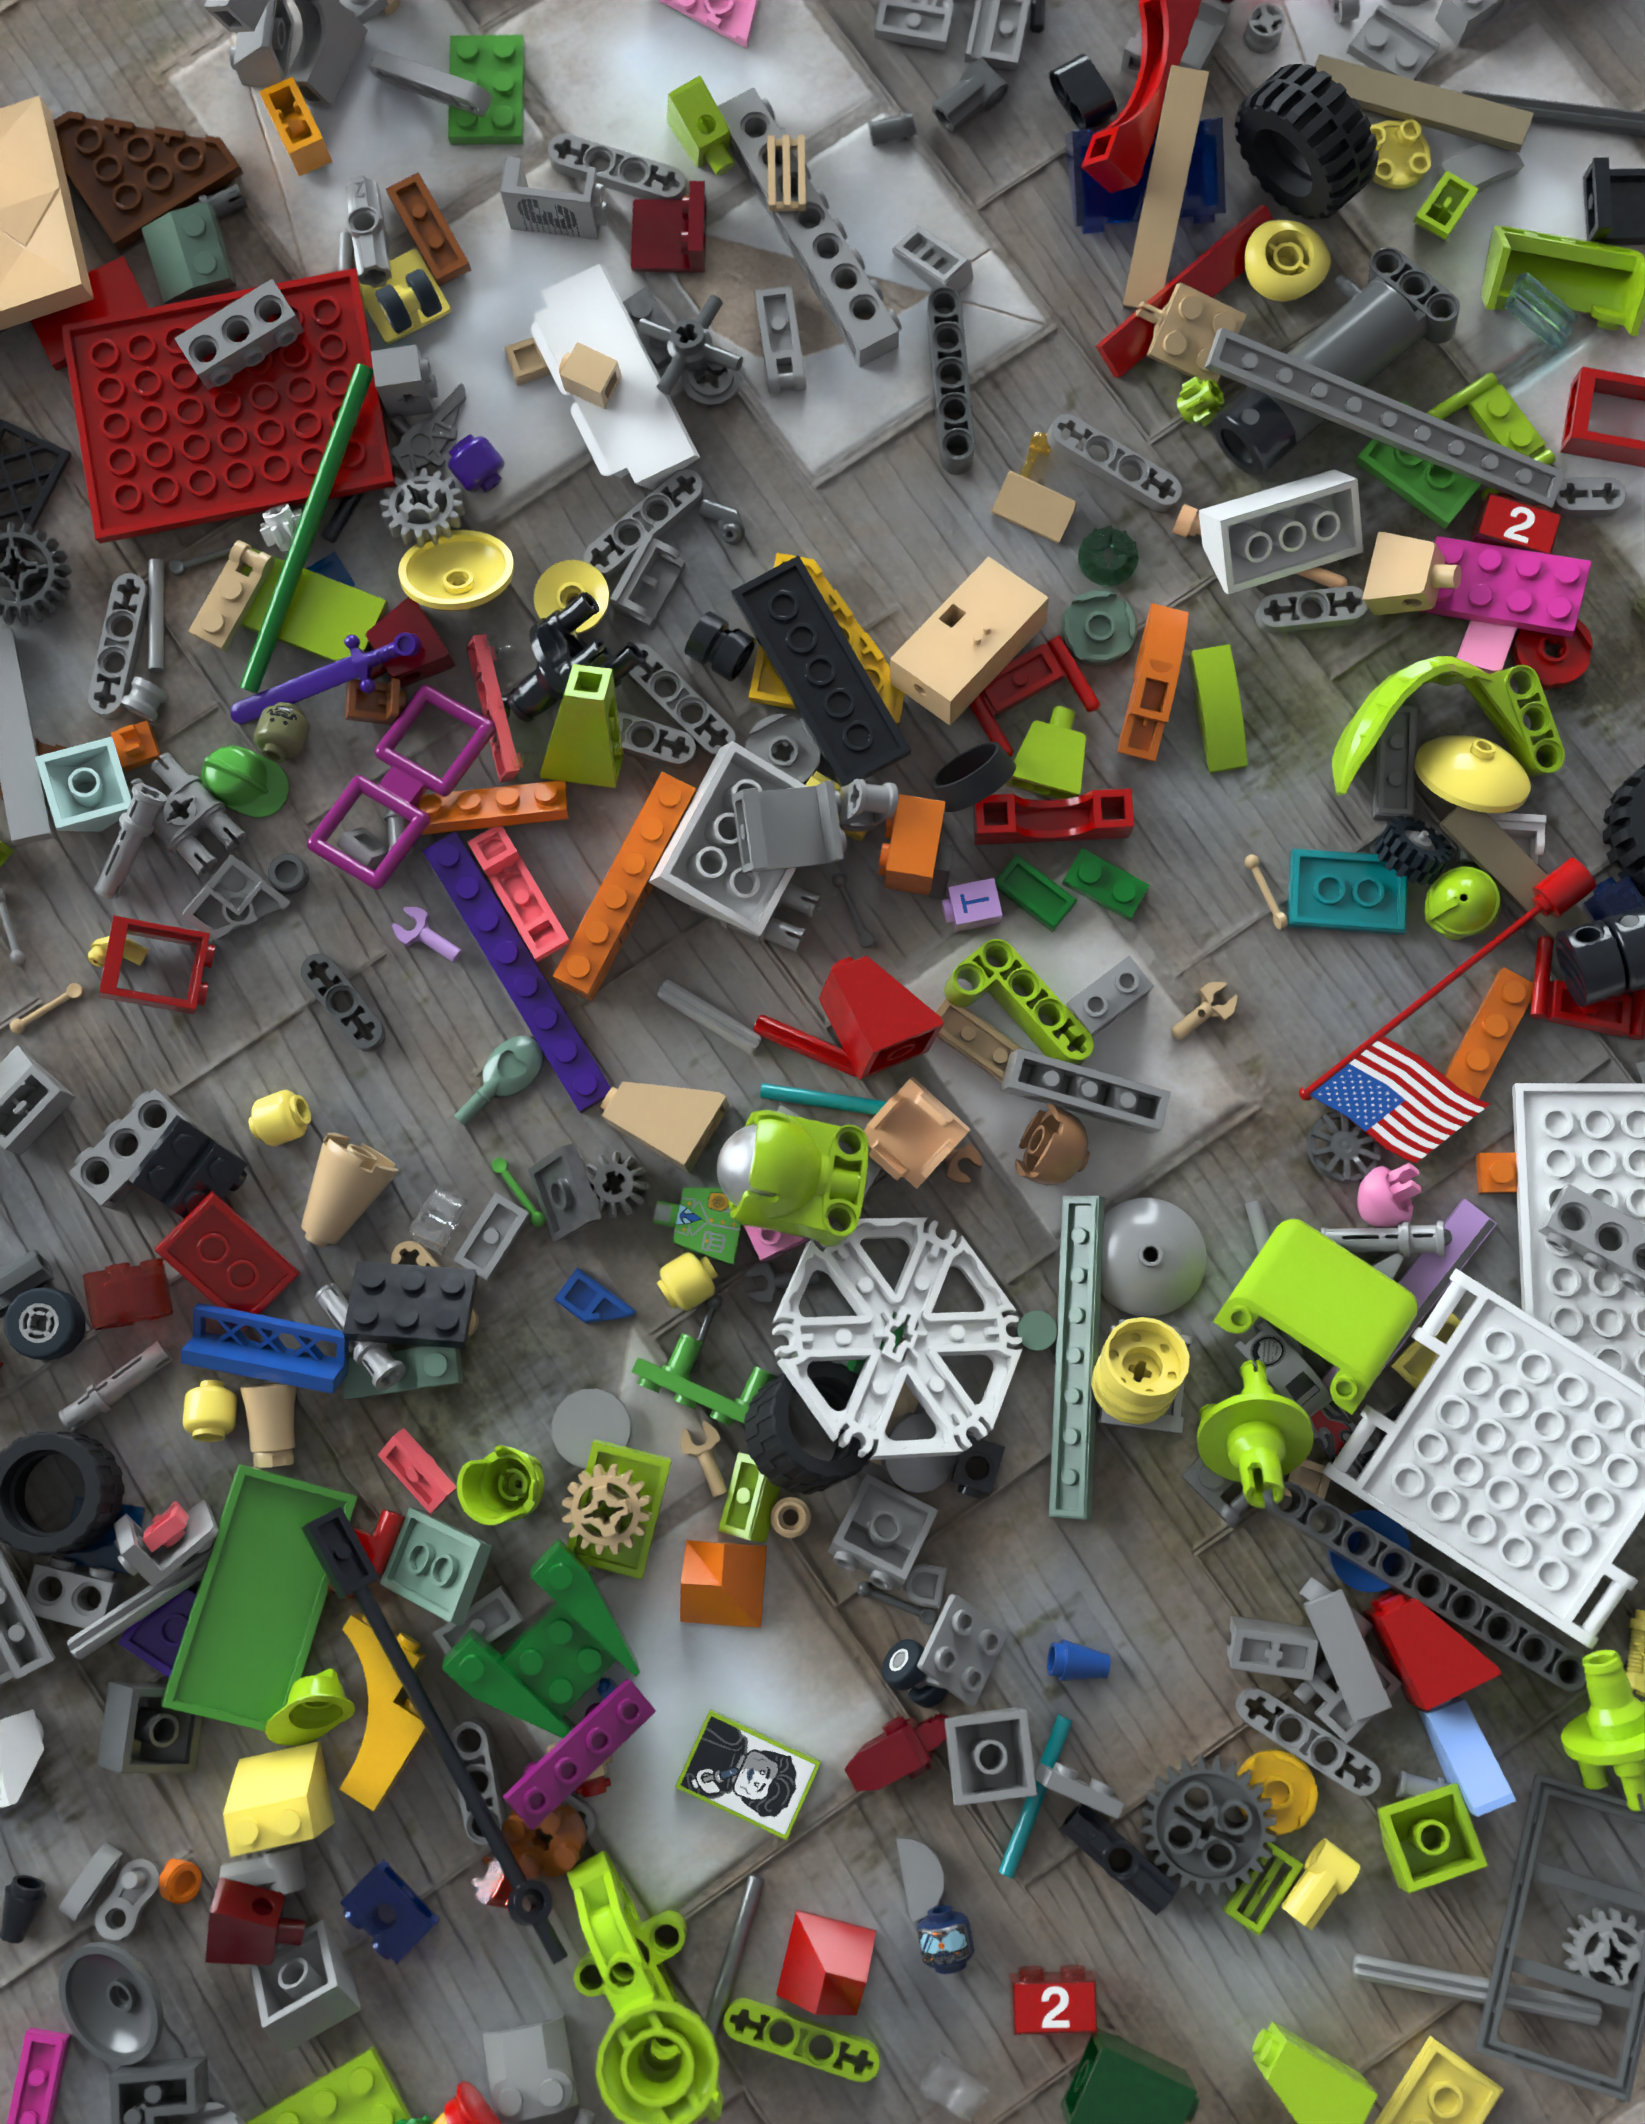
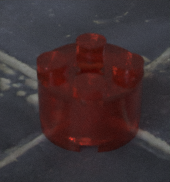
M163 1258L140 1262V1266L130 1267L129 1262L106 1266L105 1270L83 1274L84 1289L93 1330L124 1327L147 1319L152 1321L173 1315V1305Z

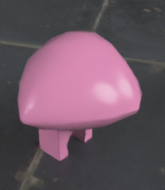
M1408 1163L1393 1171L1380 1166L1367 1174L1360 1183L1357 1198V1210L1363 1220L1378 1228H1397L1398 1224L1402 1223V1221H1409L1411 1223L1414 1207L1410 1198L1422 1192L1421 1186L1411 1179L1419 1176V1170Z

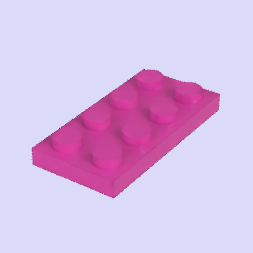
M1436 536L1435 544H1437L1444 555L1445 564L1460 565L1461 582L1457 589L1439 588L1435 606L1430 610L1418 612L1517 627L1518 629L1573 638L1592 561Z

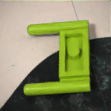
M1492 372L1487 373L1426 412V414L1443 420L1467 405L1469 407L1468 412L1490 441L1547 465L1555 462L1553 452L1546 449L1545 441L1504 386L1498 384L1497 377ZM1487 487L1481 492V498L1485 503H1488L1490 494L1501 497L1505 493Z

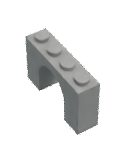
M207 0L204 8L230 33L253 32L269 0ZM293 0L301 15L303 37L300 49L285 80L293 76L308 106H332L368 30L354 17L355 12L342 5L338 0Z

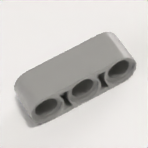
M471 1718L458 1725L450 1738L468 1772L480 1770L487 1775L488 1787L486 1790L479 1792L502 1832V1826L507 1819L505 1801L502 1797L503 1789L493 1733L486 1721L479 1718ZM472 1728L480 1734L481 1745L478 1749H469L464 1745L462 1734L465 1729ZM458 1789L467 1836L472 1842L477 1844H488Z

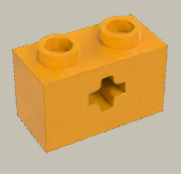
M293 76L259 91L273 125L299 177L332 162L324 139Z

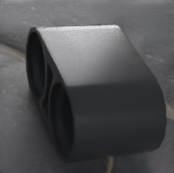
M1081 54L1050 71V84L1055 95L1081 132L1087 131L1117 113L1116 101L1111 90L1087 55Z

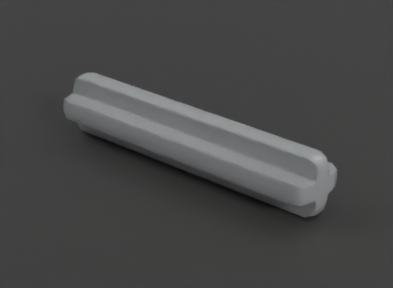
M667 979L659 988L657 995L660 1000L749 1055H753L762 1043L761 1035L675 982Z

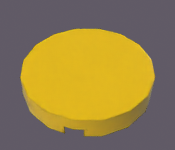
M1278 1749L1259 1751L1246 1759L1237 1774L1240 1776L1250 1769L1252 1775L1249 1784L1251 1786L1261 1782L1264 1784V1790L1259 1799L1272 1798L1273 1801L1272 1807L1264 1813L1276 1815L1277 1823L1266 1828L1273 1830L1277 1835H1283L1306 1825L1315 1812L1318 1799L1317 1785L1307 1764L1292 1753ZM1237 1806L1241 1814L1243 1815L1244 1819L1246 1820L1248 1817L1246 1811L1243 1808Z

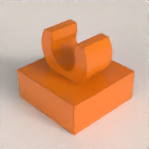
M147 720L111 732L121 767L126 772L153 763L155 760H162L159 757L161 753L152 725Z

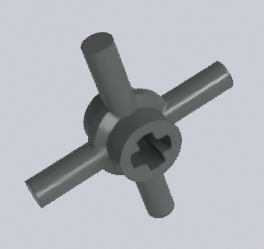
M710 295L696 320H680L672 329L644 318L640 319L637 332L666 343L669 355L672 358L657 384V389L663 394L669 395L684 369H699L708 360L737 372L740 370L743 364V357L713 346L712 338L708 331L709 326L723 304L719 297Z

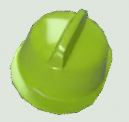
M329 1668L315 1676H307L294 1682L286 1706L274 1714L266 1723L265 1733L269 1740L275 1744L285 1746L306 1744L322 1737L335 1726L353 1716L356 1708L353 1702L346 1698L336 1670Z

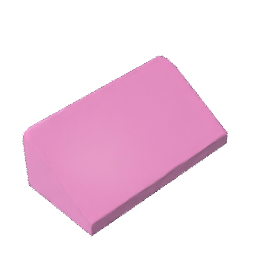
M1470 620L1457 658L1469 662L1488 674L1501 671L1517 627Z

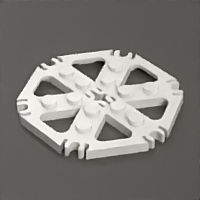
M928 1217L859 1219L857 1228L852 1234L835 1247L825 1246L818 1240L811 1239L804 1248L772 1322H783L772 1330V1335H784L789 1340V1346H779L775 1350V1356L781 1358L777 1364L832 1442L838 1438L841 1428L844 1432L839 1438L840 1447L844 1448L848 1445L851 1437L859 1439L861 1448L858 1456L861 1458L870 1452L872 1447L873 1453L869 1460L953 1456L964 1452L972 1446L971 1442L967 1439L966 1431L972 1432L979 1441L993 1429L1022 1349H1012L1022 1342V1337H1011L1006 1332V1327H1012L1019 1322V1318L1012 1315L1017 1310L963 1236L956 1240L955 1248H953L951 1244L955 1242L956 1231L952 1229L946 1234L944 1240L938 1238L935 1232L938 1226V1221L936 1220L931 1222L923 1232L924 1223ZM840 1221L831 1225L834 1230L843 1231ZM900 1238L908 1244L909 1256L894 1291L860 1245L861 1240ZM950 1267H955L962 1271L984 1303L983 1311L932 1313ZM815 1271L827 1273L857 1316L803 1317L799 1311V1303L812 1273ZM904 1323L902 1337L907 1341L904 1340L894 1349L896 1344L894 1342L895 1335L890 1331L894 1332ZM881 1342H884L883 1345H882V1348H881V1350H880V1349H879L880 1344H881ZM790 1355L792 1356L791 1359H786V1358H784V1357H788V1356H790ZM985 1355L990 1358L994 1367L993 1373L980 1404L975 1405L940 1356ZM866 1359L848 1405L843 1411H835L829 1407L807 1374L809 1363L814 1361ZM904 1382L935 1424L936 1433L932 1439L894 1441L885 1433V1428Z

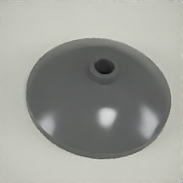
M105 1942L86 1944L68 1957L60 1973L59 1997L66 2021L81 2044L98 2058L116 2065L134 2064L150 2054L157 2046L162 2034L163 2005L158 1987L142 1962L130 1952Z

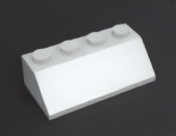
M1335 469L1199 510L1203 549L1224 592L1228 595L1363 552L1358 479Z

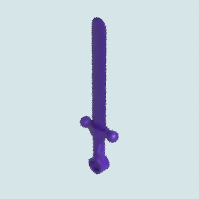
M404 632L398 634L394 642L365 653L359 648V638L353 634L348 635L345 638V645L350 649V656L238 701L231 707L230 716L237 724H245L260 718L262 711L268 706L279 702L294 704L358 677L361 680V690L367 694L372 693L376 687L375 682L370 678L372 668L401 655L408 657L417 655L421 649V641L415 634Z

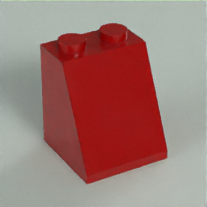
M867 955L856 960L853 957H847L835 963L819 997V1001L843 1049L849 1056L850 1063L859 1080L927 1053L944 1025V1022L937 1013Z
M1388 1592L1371 1600L1370 1602L1373 1607L1363 1612L1366 1619L1373 1625L1372 1631L1394 1676L1402 1683L1400 1688L1410 1704L1428 1711L1501 1675L1497 1665L1418 1599L1403 1596L1402 1594L1394 1595L1393 1592Z

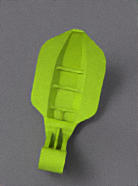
M1437 656L1403 668L1390 675L1374 689L1345 727L1332 757L1335 790L1337 796H1341L1347 793L1360 766L1368 757L1389 721L1403 702L1421 685L1427 683H1438L1446 687L1455 684L1463 685L1507 742L1513 757L1521 763L1530 778L1559 770L1565 761V751L1539 677L1530 666L1517 665L1488 674L1469 662L1456 657ZM1511 677L1518 683L1517 693L1511 688ZM1524 714L1528 715L1531 720L1530 730L1524 725ZM1538 750L1544 756L1543 766L1538 763L1536 758Z

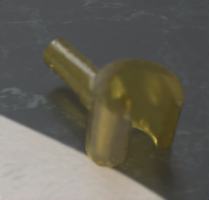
M1036 432L1032 435L1027 459L1019 475L1028 479L1036 462L1037 454L1049 456L1051 447L1047 442V433Z

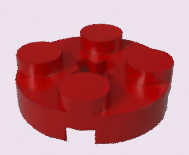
M1578 619L1573 638L1519 629L1515 640L1512 642L1511 653L1516 666L1527 665L1535 670L1543 690L1561 688L1576 681L1588 668L1591 657L1590 651L1593 649V640L1587 627ZM1548 641L1550 645H1560L1561 649L1557 653L1558 658L1548 656L1545 653L1546 646L1544 642Z

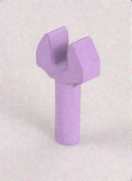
M419 907L403 908L409 917L416 920V927L411 931H407L395 923L392 924L394 933L401 943L410 947L415 942H423L454 963L458 960L462 950L429 928L428 921L430 916L426 911Z

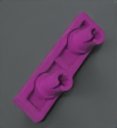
M626 1678L601 1703L590 1705L585 1711V1718L540 1761L529 1763L524 1769L523 1777L502 1797L528 1828L533 1831L635 1733L656 1710L633 1682Z

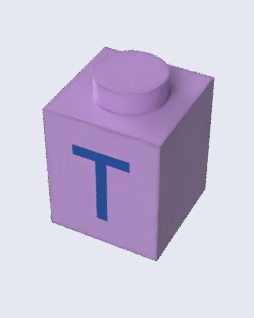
M994 878L948 887L947 899L941 901L945 922H953L955 933L1000 924L1003 916Z

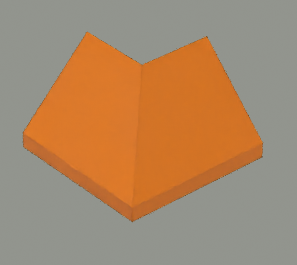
M686 1540L680 1583V1622L761 1628L767 1545Z

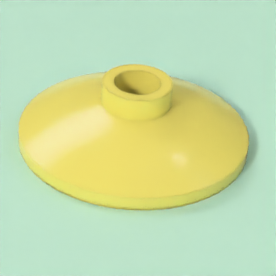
M565 560L552 565L541 575L534 590V606L539 618H547L555 610H563L568 606L570 598L578 597L580 593L587 592L597 602L599 612L576 629V634L592 629L602 620L609 606L610 594L604 576L593 565L580 560Z

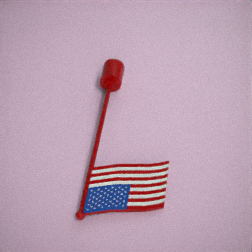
M1572 857L1532 888L1535 895L1532 898V902L1535 907L1306 1089L1301 1087L1299 1090L1300 1098L1304 1101H1310L1314 1098L1346 1116L1386 1150L1413 1163L1420 1161L1488 1107L1490 1103L1479 1100L1461 1090L1422 1057L1384 1036L1537 914L1541 913L1545 917L1551 914L1559 918L1595 890L1597 884L1590 872L1578 860Z

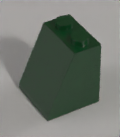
M1096 2027V2031L1091 2032L1061 2103V2108L1067 2124H1184L1185 2121L1191 2123L1198 2109L1199 2098L1196 2097L1197 2090L1185 2069Z

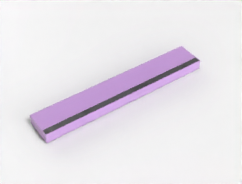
M1466 1199L1461 1200L1444 1222L1445 1229L1449 1230L1452 1234L1451 1243L1445 1246V1257H1439L1437 1253H1420L1397 1282L1416 1297L1418 1312L1385 1366L1452 1282L1449 1278L1454 1270L1458 1269L1460 1271L1497 1224ZM1332 1365L1321 1379L1329 1393L1331 1382L1339 1371V1368L1335 1365Z

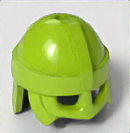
M1457 867L1450 869L1439 876L1426 893L1425 922L1449 940H1460L1479 933L1485 934L1499 919L1501 897L1497 885L1487 873L1477 868ZM1462 895H1466L1468 899L1466 901H1461L1460 897Z
M503 1445L496 1446L494 1452L487 1455L484 1459L465 1463L457 1478L458 1499L464 1512L473 1520L485 1525L503 1524L528 1516L537 1508L544 1492V1475L541 1462L527 1452Z

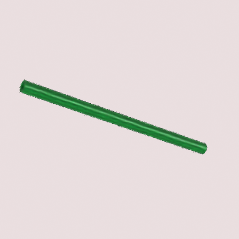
M357 363L241 680L239 687L252 693L258 694L374 375L373 369L366 365Z

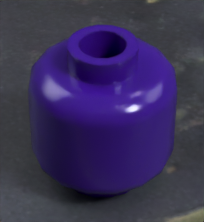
M470 434L460 440L448 452L451 456L448 467L467 491L475 492L482 489L487 493L503 480L499 473L504 468V459L487 438L483 436L474 438Z

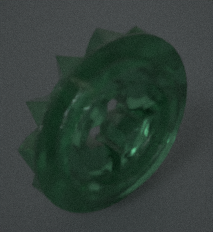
M1111 525L1103 529L1095 528L1092 533L1083 538L1078 551V563L1083 574L1090 581L1102 586H1115L1128 580L1135 572L1139 560L1136 541H1133L1128 536L1126 530L1120 531L1114 529ZM1108 543H1111L1113 553L1119 554L1120 557H1114L1109 569H1106L1105 557L1098 555V553H1103Z

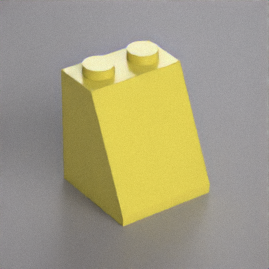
M321 1741L244 1757L238 1760L223 1812L230 1857L314 1839L335 1823Z

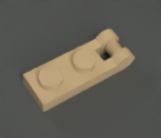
M241 540L236 541L232 546L229 560L188 631L193 637L223 652L227 651L268 578L275 561L274 557L264 552L258 554L252 551L251 545ZM245 564L252 567L249 577L241 574Z

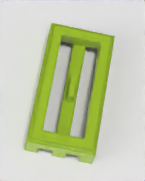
M1272 1842L1264 1843L1273 1850L1272 1854L1275 1855V1858L1241 1913L1237 1909L1260 1873L1252 1868H1249L1252 1877L1251 1883L1247 1884L1241 1879L1236 1887V1891L1233 1892L1223 1908L1226 1914L1258 1936L1264 1931L1304 1866L1300 1861ZM1259 1856L1262 1863L1265 1865L1269 1858ZM1283 1863H1287L1290 1866L1256 1921L1253 1922L1249 1919Z

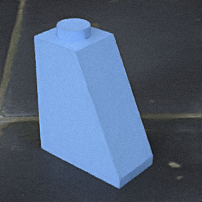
M1456 1696L1428 1711L1424 1709L1418 1710L1448 1784L1458 1783L1468 1812L1478 1817L1516 1801L1464 1698Z

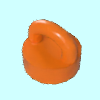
M172 1858L167 1861L160 1875L158 1883L159 1892L164 1899L174 1904L188 1903L197 1895L201 1888L202 1873L194 1863Z

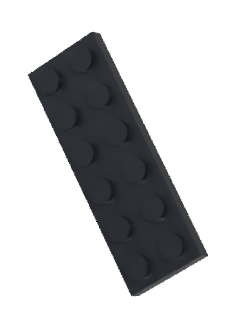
M799 555L731 591L735 603L841 787L849 785L855 779L864 780L911 754L909 745Z

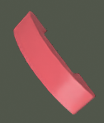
M503 826L492 827L467 842L536 962L571 943Z

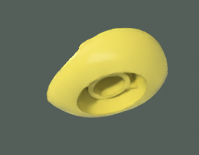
M1271 220L1261 224L1251 234L1245 249V270L1249 282L1259 294L1273 301H1292L1310 293L1323 282L1331 265L1329 250L1319 234L1309 226L1292 220Z

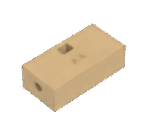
M988 556L890 658V683L945 723L951 725L1047 623L1049 597Z

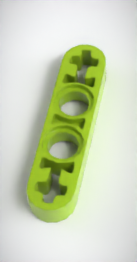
M748 1998L735 1999L728 2005L725 2011L723 2022L725 2031L729 2037L738 2042L855 2082L863 2083L870 2081L879 2070L880 2055L878 2048L866 2038ZM742 2009H746L749 2011V2019L757 2023H761V2014L769 2016L764 2025L763 2038L756 2036L758 2032L757 2026L746 2024L743 2030L737 2029L736 2020L731 2018V2015H739ZM786 2022L791 2025L794 2036L789 2043L782 2045L773 2041L770 2036V2029L775 2023ZM824 2035L831 2039L834 2048L828 2057L818 2058L812 2054L809 2044L814 2037ZM840 2042L848 2043L845 2047V2053L853 2056H858L861 2050H866L868 2052V2060L872 2064H864L862 2070H856L855 2061L843 2056L842 2065L836 2064L835 2062L840 2053Z

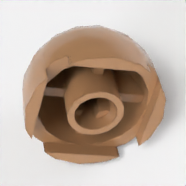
M1051 1103L1047 1104L1048 1112L1039 1110L1027 1125L1019 1144V1148H1026L1023 1161L1016 1159L1015 1163L1017 1174L1046 1186L1058 1185L1071 1179L1077 1172L1083 1171L1090 1157V1152L1087 1150L1088 1138L1084 1125L1076 1116Z

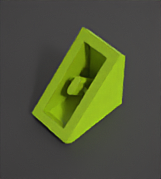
M1446 171L1413 220L1414 225L1447 243L1479 189Z

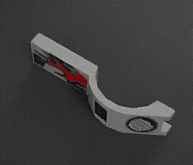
M1263 1320L1257 1325L1261 1330L1260 1333L1244 1345L1241 1341H1238L1233 1347L1245 1361L1253 1360V1367L1256 1370V1360L1262 1361L1266 1365L1267 1381L1281 1396L1291 1399L1305 1410L1312 1424L1313 1441L1333 1463L1357 1426L1333 1401L1327 1388L1306 1361ZM1368 1440L1347 1471L1355 1479L1358 1478L1376 1450Z

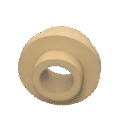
M783 1498L774 1505L771 1511V1524L774 1530L783 1537H798L810 1525V1510L807 1504L799 1498ZM788 1509L795 1510L799 1515L798 1522L794 1525H788L783 1520V1514Z

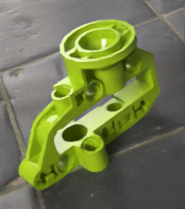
M603 1850L575 1865L567 1872L568 1880L573 1889L582 1931L591 1950L581 1958L574 1971L573 1980L575 1987L581 1994L588 1997L606 1994L615 2012V2018L598 2048L595 2074L601 2097L616 2118L626 2124H693L706 2116L714 2123L721 2118L724 2097L718 2083L720 2058L715 2039L699 2015L683 2006L662 1963L675 1956L682 1949L688 1930L686 1920L675 1911H665L642 1922L611 1858ZM664 1924L672 1925L677 1929L679 1939L673 1943H665L658 1937L657 1928ZM635 1937L643 1941L648 1948L650 1955L648 1964L636 1943ZM626 1962L631 1965L634 1971L625 1970L617 1963ZM591 1964L597 1965L603 1981L599 1983L589 1982L584 1976L583 1969Z

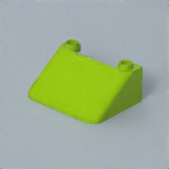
M1287 1219L1276 1227L1213 1322L1230 1333L1238 1334L1249 1330L1260 1315L1338 1367L1339 1371L1334 1376L1330 1385V1394L1333 1401L1339 1407L1352 1415L1416 1318L1418 1302L1413 1293L1307 1223L1299 1219Z

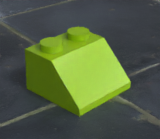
M1454 1782L1377 1809L1383 1847L1396 1883L1402 1890L1412 1893L1488 1866L1458 1783Z

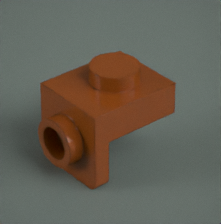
M392 678L388 683L375 682V690L369 694L361 690V680L353 679L346 683L345 720L391 725L405 708V692L400 691V679Z

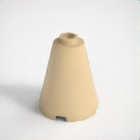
M327 1133L323 1140L301 1223V1228L306 1232L304 1237L309 1242L320 1247H326L327 1244H337L398 1172V1168H394L396 1164L382 1153L363 1143L360 1147L353 1144L347 1145L350 1137L337 1133Z

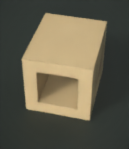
M579 342L576 343L571 353L567 352L564 355L559 366V374L565 391L603 409L606 408L622 378L617 360Z

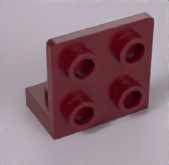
M690 181L689 196H682V200L635 199L633 201L631 269L633 272L705 273L707 229L705 181Z

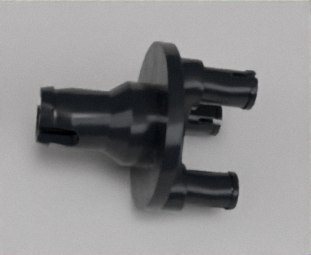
M587 592L580 593L563 610H555L547 618H542L536 622L530 629V643L538 661L536 670L523 679L517 688H513L507 698L510 709L524 722L535 720L534 717L544 713L556 702L562 700L573 664L612 669L614 686L616 688L621 684V679L645 661L642 658L641 650L632 642H627L622 649L612 656L608 646H605L600 651L599 647L604 642L599 638H595L591 644L587 645L576 634V629L599 612L597 602Z

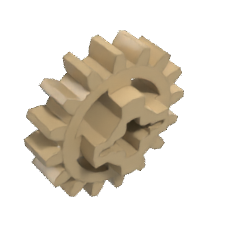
M613 1463L608 1473H604L601 1464H597L593 1468V1476L585 1470L578 1475L582 1485L572 1482L567 1489L574 1497H567L562 1501L564 1507L571 1509V1512L566 1514L562 1520L565 1523L573 1522L575 1527L568 1535L572 1538L580 1534L583 1537L581 1548L585 1549L590 1543L596 1544V1554L600 1555L606 1546H610V1550L614 1555L620 1551V1542H623L628 1548L635 1544L632 1533L638 1536H642L645 1533L646 1528L640 1521H648L651 1518L652 1513L643 1509V1506L651 1501V1496L640 1495L639 1491L645 1483L642 1480L633 1484L630 1481L633 1474L631 1469L622 1476L618 1474V1464ZM612 1484L621 1487L627 1494L623 1495L613 1489ZM593 1486V1500L591 1503L581 1506L584 1493ZM604 1500L607 1506L617 1508L609 1518L605 1511H594L600 1507ZM633 1512L630 1525L621 1532L620 1528L622 1525L620 1519L622 1516ZM590 1523L600 1529L601 1534L593 1531L587 1524Z

